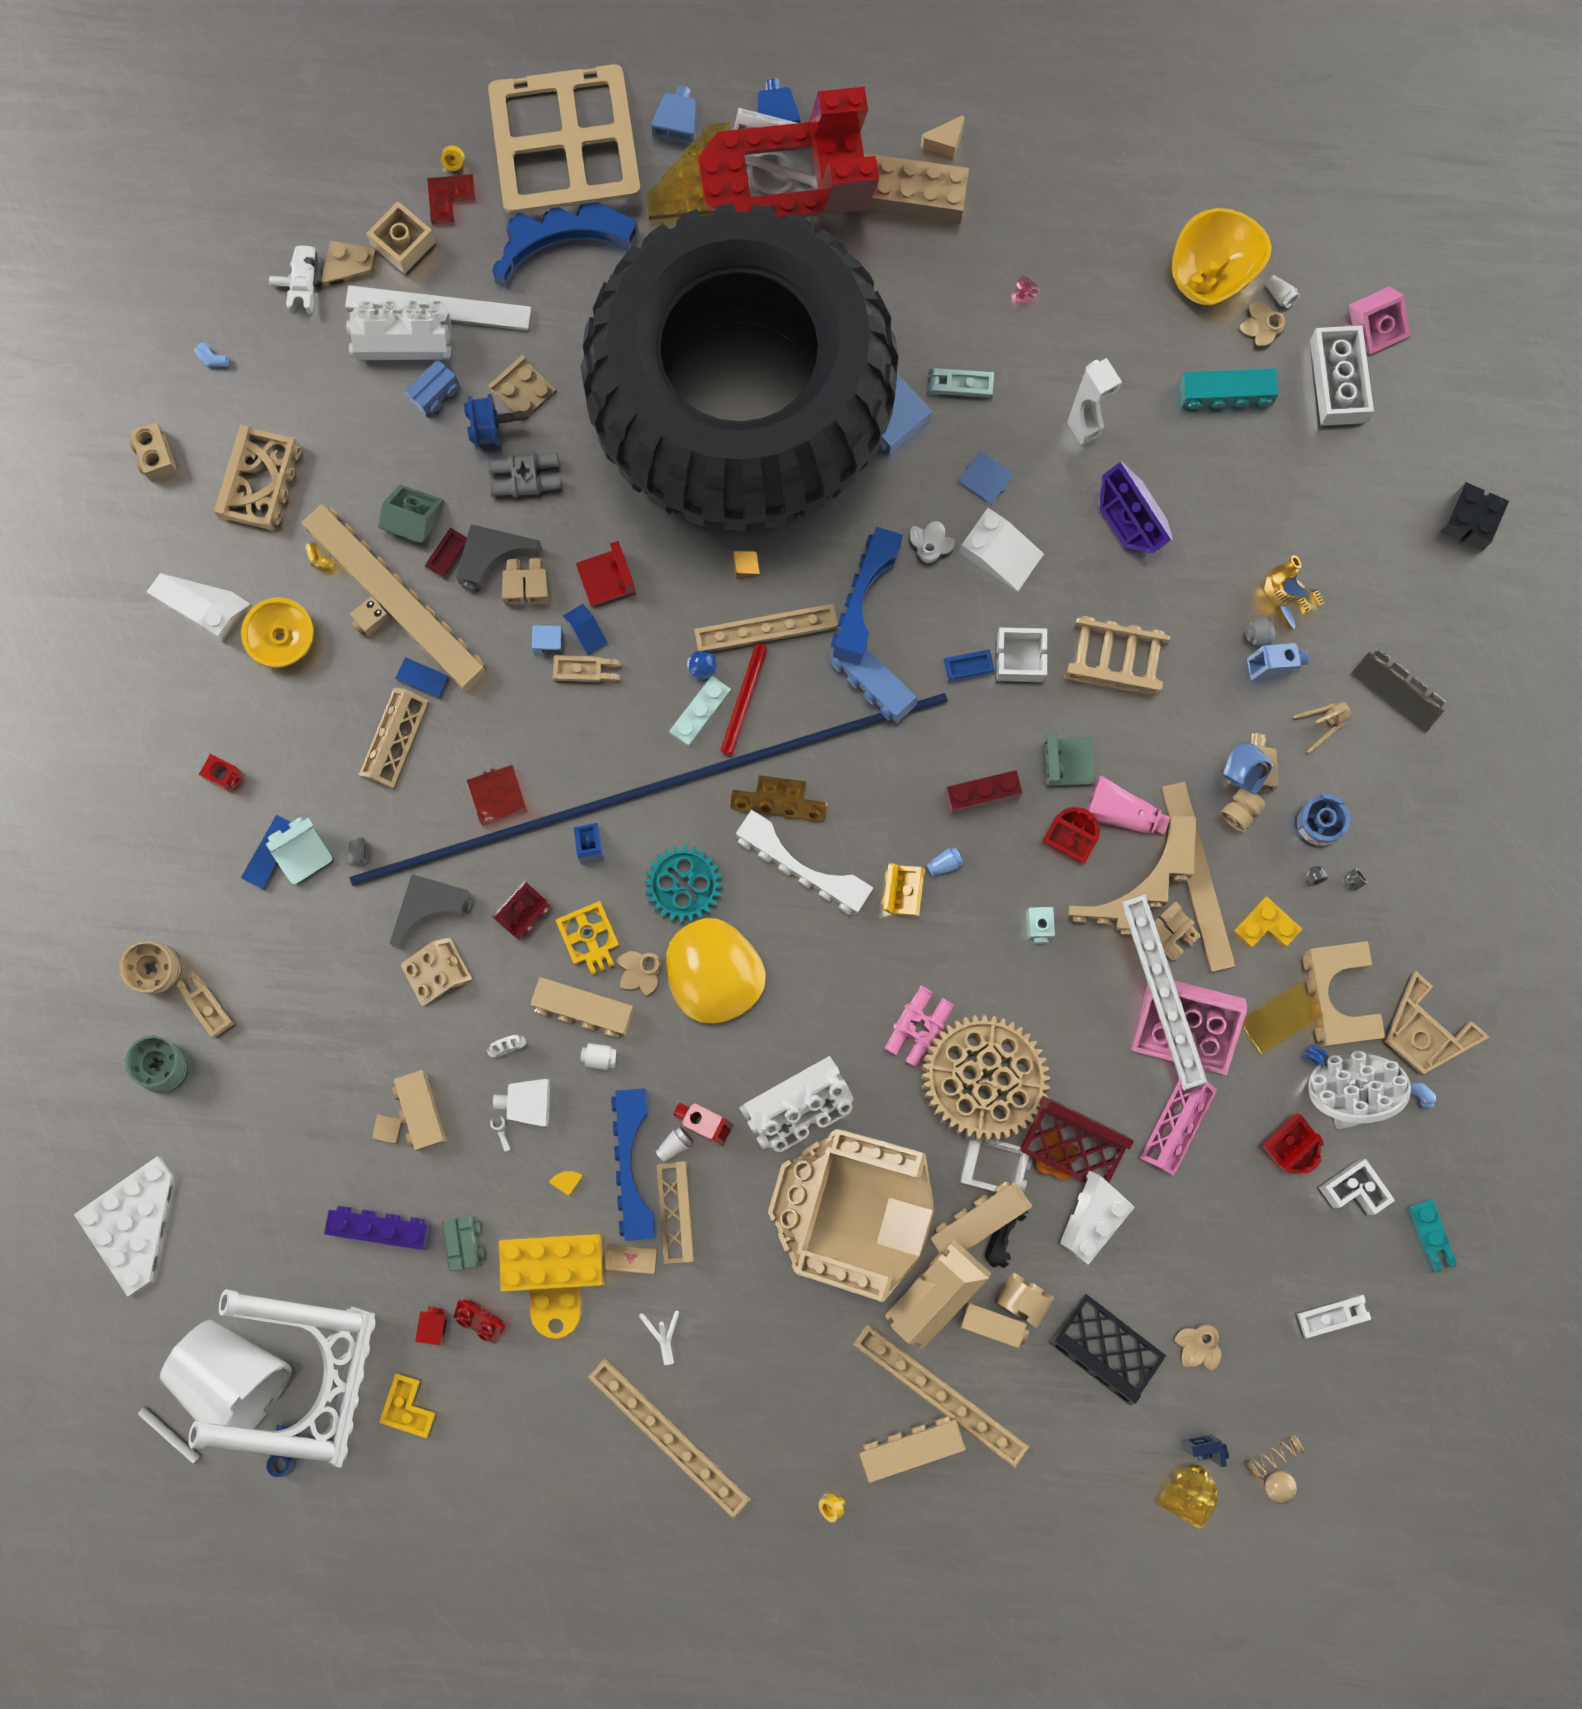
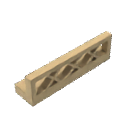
M393 689L359 776L375 780L389 788H394L428 700L407 689ZM411 699L419 702L416 712L410 714L408 709ZM407 721L409 730L407 734L401 736L400 724ZM398 743L400 748L399 755L392 758L390 749L393 744ZM386 765H389L391 769L388 780L380 777L381 771Z
M686 1161L657 1164L664 1264L694 1262ZM676 1168L677 1179L671 1186L663 1180L662 1169ZM663 1184L669 1188L665 1193ZM676 1184L678 1192L675 1189H673ZM671 1190L678 1196L679 1204L673 1211L665 1205L664 1199ZM665 1209H667L670 1212V1215L667 1218ZM678 1209H679L680 1217H679L677 1214H675V1212H676ZM672 1216H675L680 1221L681 1229L675 1236L667 1230L666 1223ZM680 1233H681V1241H680L679 1239H677V1237L680 1235ZM667 1234L672 1237L669 1243L667 1240ZM674 1240L682 1246L683 1258L669 1259L668 1248Z

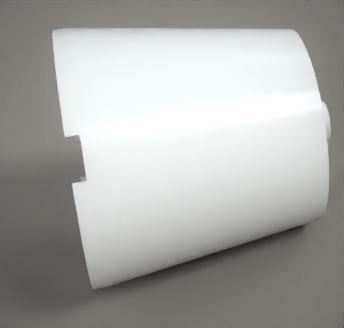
M207 1320L191 1330L173 1348L163 1365L160 1380L195 1421L255 1429L267 1416L268 1413L264 1410L273 1399L278 1401L289 1382L292 1369L283 1360L216 1321Z

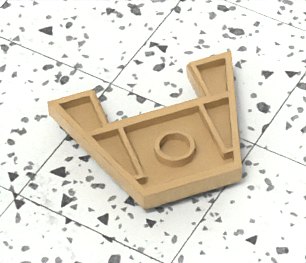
M1414 971L1384 1042L1422 1075L1490 1037L1472 1021H1469L1455 1037L1452 1036L1419 1006L1420 1002L1434 987L1417 971Z

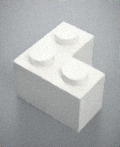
M1366 1159L1357 1160L1319 1187L1333 1208H1341L1353 1198H1356L1367 1215H1375L1395 1201Z

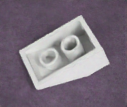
M987 508L961 545L959 553L1016 592L1020 590L1044 555L1010 522Z

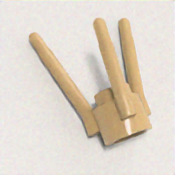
M1340 702L1336 705L1331 703L1325 707L1293 716L1294 719H1299L1326 712V715L1317 719L1315 723L1320 724L1328 720L1330 724H1335L1333 728L1307 749V754L1318 748L1338 729L1346 726L1345 721L1351 718V711L1345 702Z

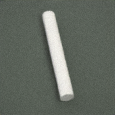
M145 1406L138 1412V1415L189 1461L193 1464L198 1461L201 1456Z

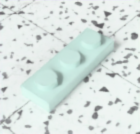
M711 676L670 729L669 733L689 747L730 694L731 689L714 676Z

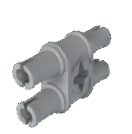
M531 452V454L517 456L510 454L506 459L487 460L489 475L509 472L512 475V478L508 481L489 482L491 497L512 495L517 498L519 495H539L541 491L562 489L560 475L544 477L537 475L539 469L559 467L558 453L537 455ZM524 469L527 472L525 481L522 478Z

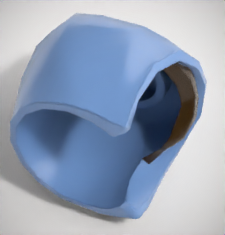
M1242 742L1229 754L1223 776L1240 788L1255 795L1269 776L1273 764L1263 751L1254 744Z

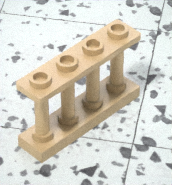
M1088 616L1076 619L1074 629L1081 630L1077 657L1073 664H1068L1065 678L1155 696L1159 695L1163 685V681L1157 680V677H1155L1161 646L1168 645L1170 635H1165V632L1160 630L1144 631L1141 627L1134 625L1128 627L1118 626L1119 624L1114 621L1097 622L1094 618ZM1091 632L1104 634L1100 663L1096 668L1088 667L1085 663ZM1114 637L1128 639L1123 670L1120 673L1110 671L1111 669L1108 668ZM1137 641L1151 644L1147 671L1143 677L1134 676L1132 672Z

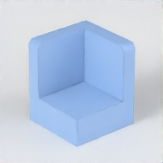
M533 625L532 651L534 655H544V650L561 649V637H563L561 626Z

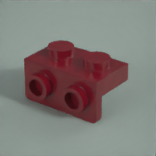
M523 881L492 917L518 939L520 936L524 937L532 928L531 924L537 918L540 919L548 911L547 906L550 902L542 897L526 881Z

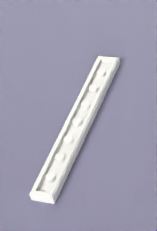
M348 285L345 303L346 310L353 311L354 308L359 307V302L365 300L372 301L373 303L392 300L396 302V306L399 308L406 307L405 303L411 300L419 301V303L440 300L443 302V306L448 308L451 323L528 332L532 314L530 306Z
M1146 895L1123 901L1121 904L1182 1088L1186 1090L1208 1083Z

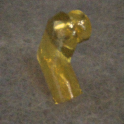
M313 542L305 545L309 563L312 567L323 572L330 571L333 568L334 560L330 556L327 558L320 555L317 543Z

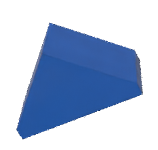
M584 604L563 615L587 655L608 644L594 616Z
M598 824L574 827L576 851L580 864L604 860Z

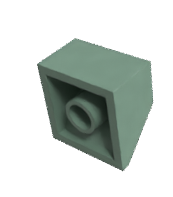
M400 484L382 503L378 528L386 530L389 534L406 537L412 542L423 543L432 532L443 505V499Z

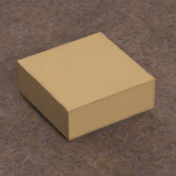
M377 1114L372 1139L397 1144L402 1125L401 1119Z

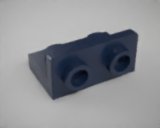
M1212 1434L1182 1440L1184 1450L1191 1456L1197 1457V1460L1212 1458V1461L1220 1467L1227 1466L1226 1459H1229L1227 1446L1225 1443L1222 1444V1441Z

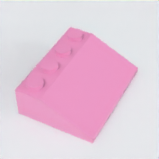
M1174 981L1203 1069L1227 1075L1247 1013L1245 998ZM1147 984L1131 1051L1173 1061L1149 985Z

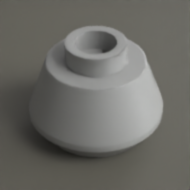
M1262 615L1250 622L1249 627L1246 628L1248 641H1252L1254 645L1258 646L1272 645L1275 640V630L1271 618Z

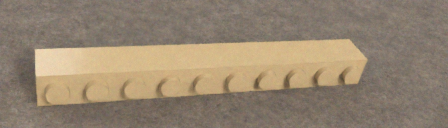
M322 504L318 506L301 522L304 529L466 693L486 674L483 668L485 665L483 660L477 654L472 656L467 651L469 648L460 637L456 640L450 634L453 632L452 629L444 621L439 623L434 618L436 613L428 605L423 607L418 602L420 597L411 588L407 591L402 586L404 581L396 572L391 574L386 569L388 567L386 562L380 556L375 558L370 553L372 551L371 547L363 539L359 542L354 537L356 532L347 523L343 526L338 521L340 516L331 507L327 510Z

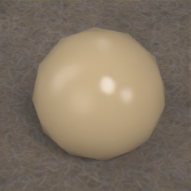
M1276 1471L1266 1479L1265 1492L1273 1502L1286 1504L1296 1496L1297 1484L1289 1473Z

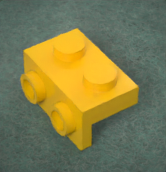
M889 863L888 870L885 872L886 890L882 896L883 910L892 915L919 916L925 869Z

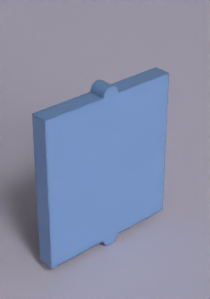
M980 451L973 462L967 465V470L958 480V483L992 505L999 494L1005 491V486L1014 474Z

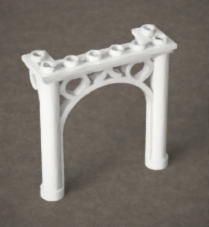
M225 1289L219 1301V1314L221 1316L297 1326L308 1331L317 1341L323 1356V1382L318 1398L311 1410L298 1423L289 1428L279 1431H266L195 1421L189 1432V1447L194 1449L208 1447L318 1460L342 1468L343 1461L346 1459L348 1452L346 1446L348 1436L353 1430L352 1417L354 1409L357 1408L359 1402V1385L364 1379V1362L370 1351L369 1339L375 1328V1313L356 1307H351V1309L344 1311L242 1295L238 1291ZM317 1328L331 1329L336 1331L331 1333L327 1337V1339H325V1337ZM344 1337L346 1340L345 1353L342 1357L335 1359L330 1348L338 1338ZM333 1364H345L342 1380L338 1376V1369L334 1368ZM338 1394L335 1409L325 1405L327 1401L331 1403L333 1397ZM328 1412L330 1415L328 1429L323 1433H318L314 1420L321 1413ZM308 1428L313 1438L297 1437L294 1435Z

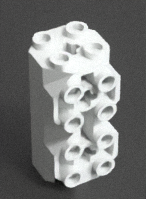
M368 300L359 302V307L354 308L353 312H350V320L346 322L347 335H351L352 343H349L350 357H355L356 360H450L452 346H447V343L452 340V328L448 308L444 307L443 302L440 300H433L429 303H419V301L411 300L405 303L406 307L403 308L397 307L396 302L392 300L382 303H373Z
M828 1056L740 1106L739 1109L746 1120L751 1119L747 1122L754 1136L760 1135L756 1139L762 1150L773 1148L776 1152H782L805 1139L809 1134L808 1128L810 1124L814 1123L819 1127H826L848 1115L853 1108L851 1104L854 1098L845 1080L842 1079L837 1066L831 1057Z

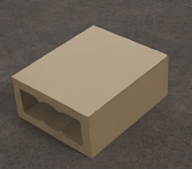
M967 1302L963 1307L957 1325L1016 1348L1020 1347V1343L1025 1344L1029 1330L1025 1329L1026 1323Z

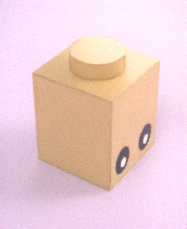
M372 596L350 613L354 620L351 623L359 634L364 632L368 637L372 636L391 620Z

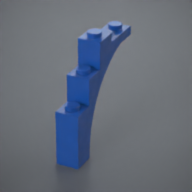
M599 202L581 204L578 208L577 216L559 207L551 208L550 211L544 213L541 223L522 213H517L514 219L511 218L506 227L509 241L504 247V255L500 261H496L492 270L495 283L504 287L514 268L524 259L544 247L567 240H599L628 250L638 233V223L636 220Z

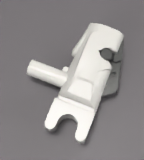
M300 245L295 247L290 263L292 273L288 277H269L270 285L290 287V291L287 292L286 306L291 313L296 312L297 305L300 303H304V308L307 309L308 314L313 313L314 285L321 282L318 253L311 246Z

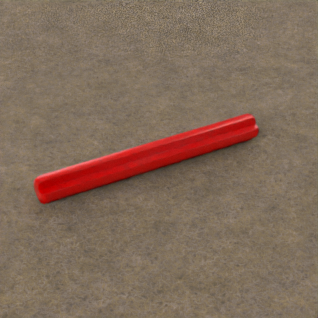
M755 644L720 748V752L724 755L731 756L733 754L767 653V646L763 644Z

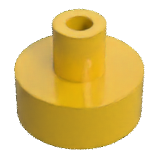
M453 145L445 147L440 157L443 167L450 171L459 170L465 159L463 151Z
M828 1494L819 1501L820 1512L829 1522H835L844 1515L843 1506L845 1505V1500L843 1497Z

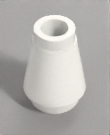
M1276 275L1271 276L1265 283V286L1281 307H1291L1300 296L1297 288Z
M679 1127L677 1130L673 1129L659 1149L656 1150V1154L663 1162H666L689 1149V1145L693 1140L682 1127Z

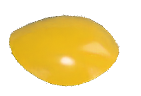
M1223 208L1200 212L1185 225L1175 246L1172 272L1177 287L1187 298L1201 305H1214L1224 301L1247 287L1269 261L1272 248L1269 236L1254 219L1241 212Z
M705 918L697 920L678 931L669 943L666 955L669 987L678 1007L688 1017L700 1023L715 1024L726 1022L740 1016L758 1001L765 987V968L752 944L733 926L719 919Z

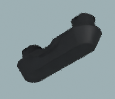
M1024 1213L992 1233L985 1252V1258L992 1267L999 1265L1005 1268L1009 1265L1007 1260H1011L1010 1253L1005 1252L1009 1243L1008 1237L1010 1231L1015 1227L1017 1219L1019 1221L1026 1219L1027 1216Z

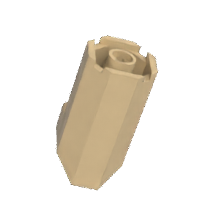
M954 1239L943 1248L929 1264L930 1268L922 1272L885 1314L887 1320L892 1317L894 1322L891 1324L893 1330L908 1344L914 1346L916 1343H919L918 1348L921 1350L929 1344L991 1275L981 1263Z

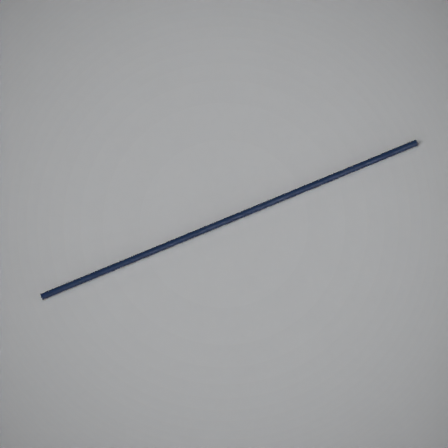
M945 693L919 700L917 705L908 714L948 702ZM877 713L349 877L352 886L881 723L887 721V719L881 713Z

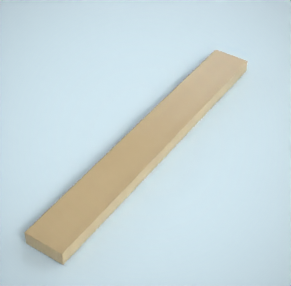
M1185 781L1161 787L1167 814L1170 818L1172 815L1195 817ZM1196 823L1194 875L1192 878H1188L1186 884L1209 970L1212 973L1233 968L1235 963Z
M867 1324L853 1345L943 1414L949 1416L950 1419L956 1418L959 1426L1014 1468H1016L1030 1448Z
M606 1359L587 1377L733 1519L751 1500Z

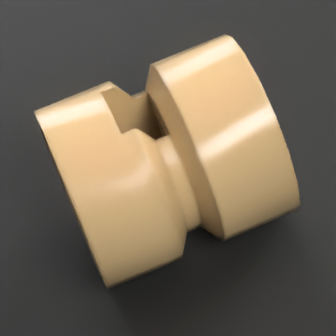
M1240 788L1233 796L1234 802L1227 803L1221 810L1220 815L1230 826L1240 832H1244L1253 822L1252 817H1257L1266 807V804L1258 794L1254 795Z

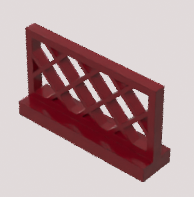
M1043 1095L1039 1102L1041 1107L1019 1151L1085 1183L1088 1178L1083 1174H1088L1089 1171L1103 1167L1105 1172L1103 1178L1109 1183L1126 1148L1130 1149L1134 1140ZM1047 1114L1053 1118L1055 1126L1042 1130L1041 1121L1044 1115ZM1072 1126L1076 1136L1063 1140L1060 1129ZM1057 1131L1060 1142L1047 1146L1044 1135ZM1089 1136L1094 1137L1096 1147L1084 1150L1081 1139ZM1040 1137L1044 1148L1035 1152L1029 1150L1028 1147L1031 1141ZM1077 1141L1080 1153L1068 1156L1065 1145ZM1110 1146L1117 1148L1114 1157L1105 1160L1102 1149ZM1061 1147L1064 1159L1056 1162L1052 1161L1049 1151ZM1098 1151L1101 1163L1089 1166L1086 1155ZM1082 1157L1085 1169L1077 1172L1073 1171L1070 1161Z

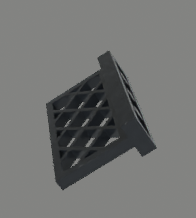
M1087 1294L1082 1297L1057 1335L1049 1343L1129 1406L1137 1403L1141 1397L1140 1394L1167 1356ZM1086 1302L1094 1308L1096 1318L1083 1320L1082 1308ZM1078 1315L1079 1321H1074V1319ZM1097 1321L1099 1336L1086 1338L1084 1323ZM1101 1321H1112L1115 1325L1116 1334L1103 1335ZM1080 1324L1082 1338L1073 1339L1065 1333L1070 1325ZM1130 1335L1134 1338L1136 1349L1124 1351L1121 1336ZM1117 1337L1119 1352L1107 1353L1104 1339ZM1100 1339L1102 1354L1093 1355L1089 1352L1087 1341ZM1150 1351L1158 1358L1152 1366H1144L1141 1352ZM1137 1352L1139 1367L1127 1369L1124 1354ZM1120 1355L1122 1370L1114 1371L1111 1369L1107 1356ZM1150 1369L1148 1373L1145 1375V1370ZM1140 1370L1142 1382L1136 1388L1129 1382L1128 1372Z

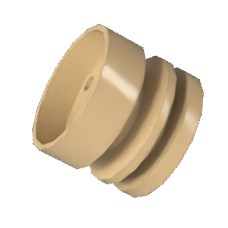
M142 941L131 945L123 953L120 961V975L124 983L132 990L142 993L159 994L171 989L178 981L181 973L180 960L176 952L168 946L151 941ZM151 964H154L157 968L156 973L152 972L149 968Z

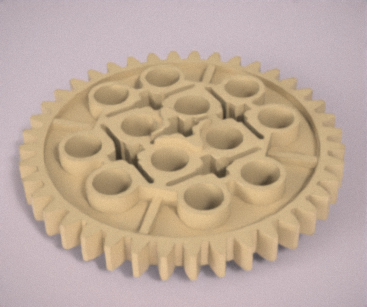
M974 1015L971 1023L967 1017L963 1019L962 1025L960 1022L955 1021L953 1024L954 1029L948 1025L945 1029L946 1033L939 1032V1039L934 1038L933 1046H929L927 1050L930 1055H925L924 1061L927 1064H923L921 1070L927 1073L922 1074L921 1079L928 1081L923 1084L922 1089L929 1090L924 1096L925 1099H932L928 1105L929 1108L937 1107L934 1116L943 1115L940 1123L949 1121L948 1129L951 1130L956 1126L957 1135L965 1131L966 1139L975 1134V1141L978 1142L981 1136H984L985 1142L988 1143L991 1136H993L995 1142L1000 1140L1001 1135L1005 1140H1008L1010 1133L1014 1137L1017 1136L1019 1133L1018 1129L1024 1132L1027 1128L1026 1124L1032 1125L1033 1118L1036 1117L1041 1107L1039 1102L1042 1096L1048 1097L1045 1092L1049 1091L1050 1086L1045 1083L1049 1082L1050 1077L1044 1074L1049 1071V1067L1042 1066L1046 1062V1058L1038 1057L1043 1050L1034 1049L1037 1041L1028 1042L1029 1033L1024 1036L1021 1035L1022 1027L1015 1031L1014 1022L1010 1023L1009 1026H1005V1018L1000 1023H997L996 1016H993L989 1022L986 1015H983L981 1021ZM967 1039H975L978 1042V1046H971ZM1001 1045H1009L1012 1049V1052H1005L1002 1049ZM948 1052H956L959 1055V1059H951ZM977 1055L974 1061L970 1060L969 1062L967 1061L964 1063L967 1056L972 1057ZM982 1058H990L993 1062V1065H985L982 1061ZM1001 1062H1002V1063L1008 1062V1063H1009V1066H1008V1067L1005 1066V1067L1002 1068L1000 1064H1001ZM1016 1064H1024L1027 1072L1019 1071ZM970 1071L974 1075V1079L969 1080L965 1078L963 1072ZM992 1074L990 1080L985 1079V1080L980 1081V1079H981L982 1076H983V1077H986V1076L989 1077V1076ZM1004 1077L1008 1081V1085H1001L997 1078ZM944 1085H952L955 1092L948 1093L945 1091ZM970 1089L971 1093L964 1095L962 1090ZM978 1091H986L989 1099H982ZM1007 1094L1004 1101L997 1100L996 1102H994L997 1095L1002 1096ZM1012 1097H1020L1023 1105H1016ZM959 1104L967 1105L970 1112H962L959 1109ZM993 1111H1001L1004 1115V1119L996 1118L993 1114Z

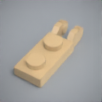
M555 655L553 661V681L618 682L620 681V675L601 673L602 666L606 668L620 667L621 661L591 656Z
M192 971L188 975L198 988L191 993L187 985L181 980L176 985L185 997V1002L210 1037L214 1039L234 1025V1023L208 987Z

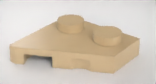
M330 241L321 279L322 285L328 286L330 282L343 279L347 281L356 276L372 274L377 255L376 249Z

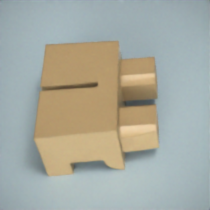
M541 558L529 559L530 570H521V561L518 559L507 560L506 570L503 571L502 599L505 605L526 604V599L528 604L550 603L548 575Z
M1176 901L1154 921L1165 955L1173 962L1184 953L1175 943L1180 937L1189 946L1201 937L1193 927L1195 922L1186 916Z

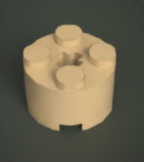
M1012 1272L994 1303L1003 1309L1006 1308L1007 1311L1027 1324L1038 1328L1054 1297L1044 1292L1037 1285L1030 1284L1024 1278Z

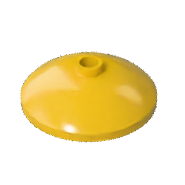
M280 597L269 598L256 604L247 613L241 628L242 643L247 653L259 664L271 668L287 667L298 662L308 652L314 636L313 623L307 611L297 602ZM285 634L283 640H277L278 635Z

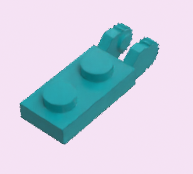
M1434 1199L1409 1206L1408 1209L1423 1250L1428 1255L1436 1273L1442 1271L1441 1262L1435 1253L1442 1250L1446 1263L1450 1268L1457 1266Z

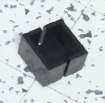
M1465 482L1457 491L1440 532L1460 540L1470 529L1472 532L1465 538L1464 542L1484 550L1493 541L1509 500L1493 493H1489L1486 496L1484 495L1485 490Z

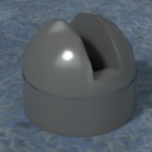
M1320 866L1310 867L1307 871V880L1310 886L1318 885L1328 879L1325 870Z
M1354 868L1346 876V883H1353L1350 886L1352 889H1359L1368 883L1365 876L1357 868Z

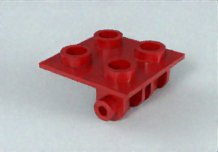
M459 1299L453 1316L456 1322L463 1328H471L477 1332V1336L483 1341H491L495 1344L499 1334L506 1327L502 1324L503 1321L494 1315L488 1318L491 1314L489 1311L486 1315H483L484 1308L478 1311L480 1306L469 1299L467 1301L463 1299L462 1301Z

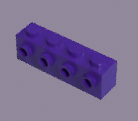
M337 1206L336 1210L328 1211L324 1235L419 1250L428 1249L432 1225L424 1224L425 1219L410 1217V1222L400 1220L401 1215L386 1213L385 1218L376 1217L375 1211L361 1209V1214L351 1213L352 1208Z

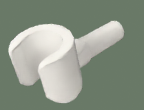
M500 1116L502 1120L500 1127H495L492 1119L490 1125L494 1131L498 1132L504 1152L510 1150L505 1133L507 1123Z

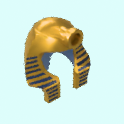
M1294 555L1288 558V562L1271 569L1264 580V591L1267 598L1289 629H1294L1296 626L1288 605L1295 604L1304 614L1310 611L1311 607L1303 596H1310L1316 607L1325 603L1318 589L1308 588L1297 580L1301 562Z

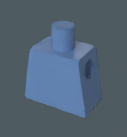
M678 86L676 95L664 94L651 123L652 136L689 144L695 143L697 106L696 100L689 98L691 90L688 87Z
M1295 643L1264 645L1246 658L1251 681L1289 675L1301 667V665H1307L1309 655L1307 651H1298Z

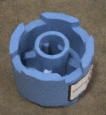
M1321 794L1302 806L1297 815V832L1300 837L1317 846H1328L1346 834L1351 824V814L1348 812L1344 804L1345 802L1331 794ZM1321 816L1325 817V820H1324V821L1327 822L1326 824H1324V823L1321 822V821H1322V820H1320V817H1321Z

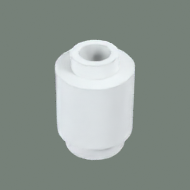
M588 1043L587 1048L582 1047L580 1062H585L584 1067L614 1069L617 1049H611V1046Z

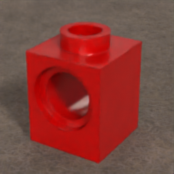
M210 754L198 775L204 780L230 792L232 787L235 788L239 783L241 771L236 766ZM222 769H227L226 776L222 779H217L218 772Z
M428 1307L427 1311H420L415 1342L434 1345L444 1344L448 1314L442 1313V1308Z

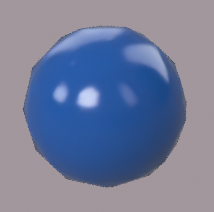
M695 651L690 655L688 670L692 676L705 680L715 674L717 660L713 654Z

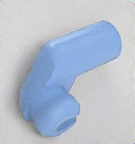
M199 343L195 348L196 356L205 366H228L227 355H214L208 348L209 345L207 343Z
M1410 1082V1095H1417L1421 1099L1420 1103L1423 1108H1433L1434 1102H1436V1095L1425 1084Z

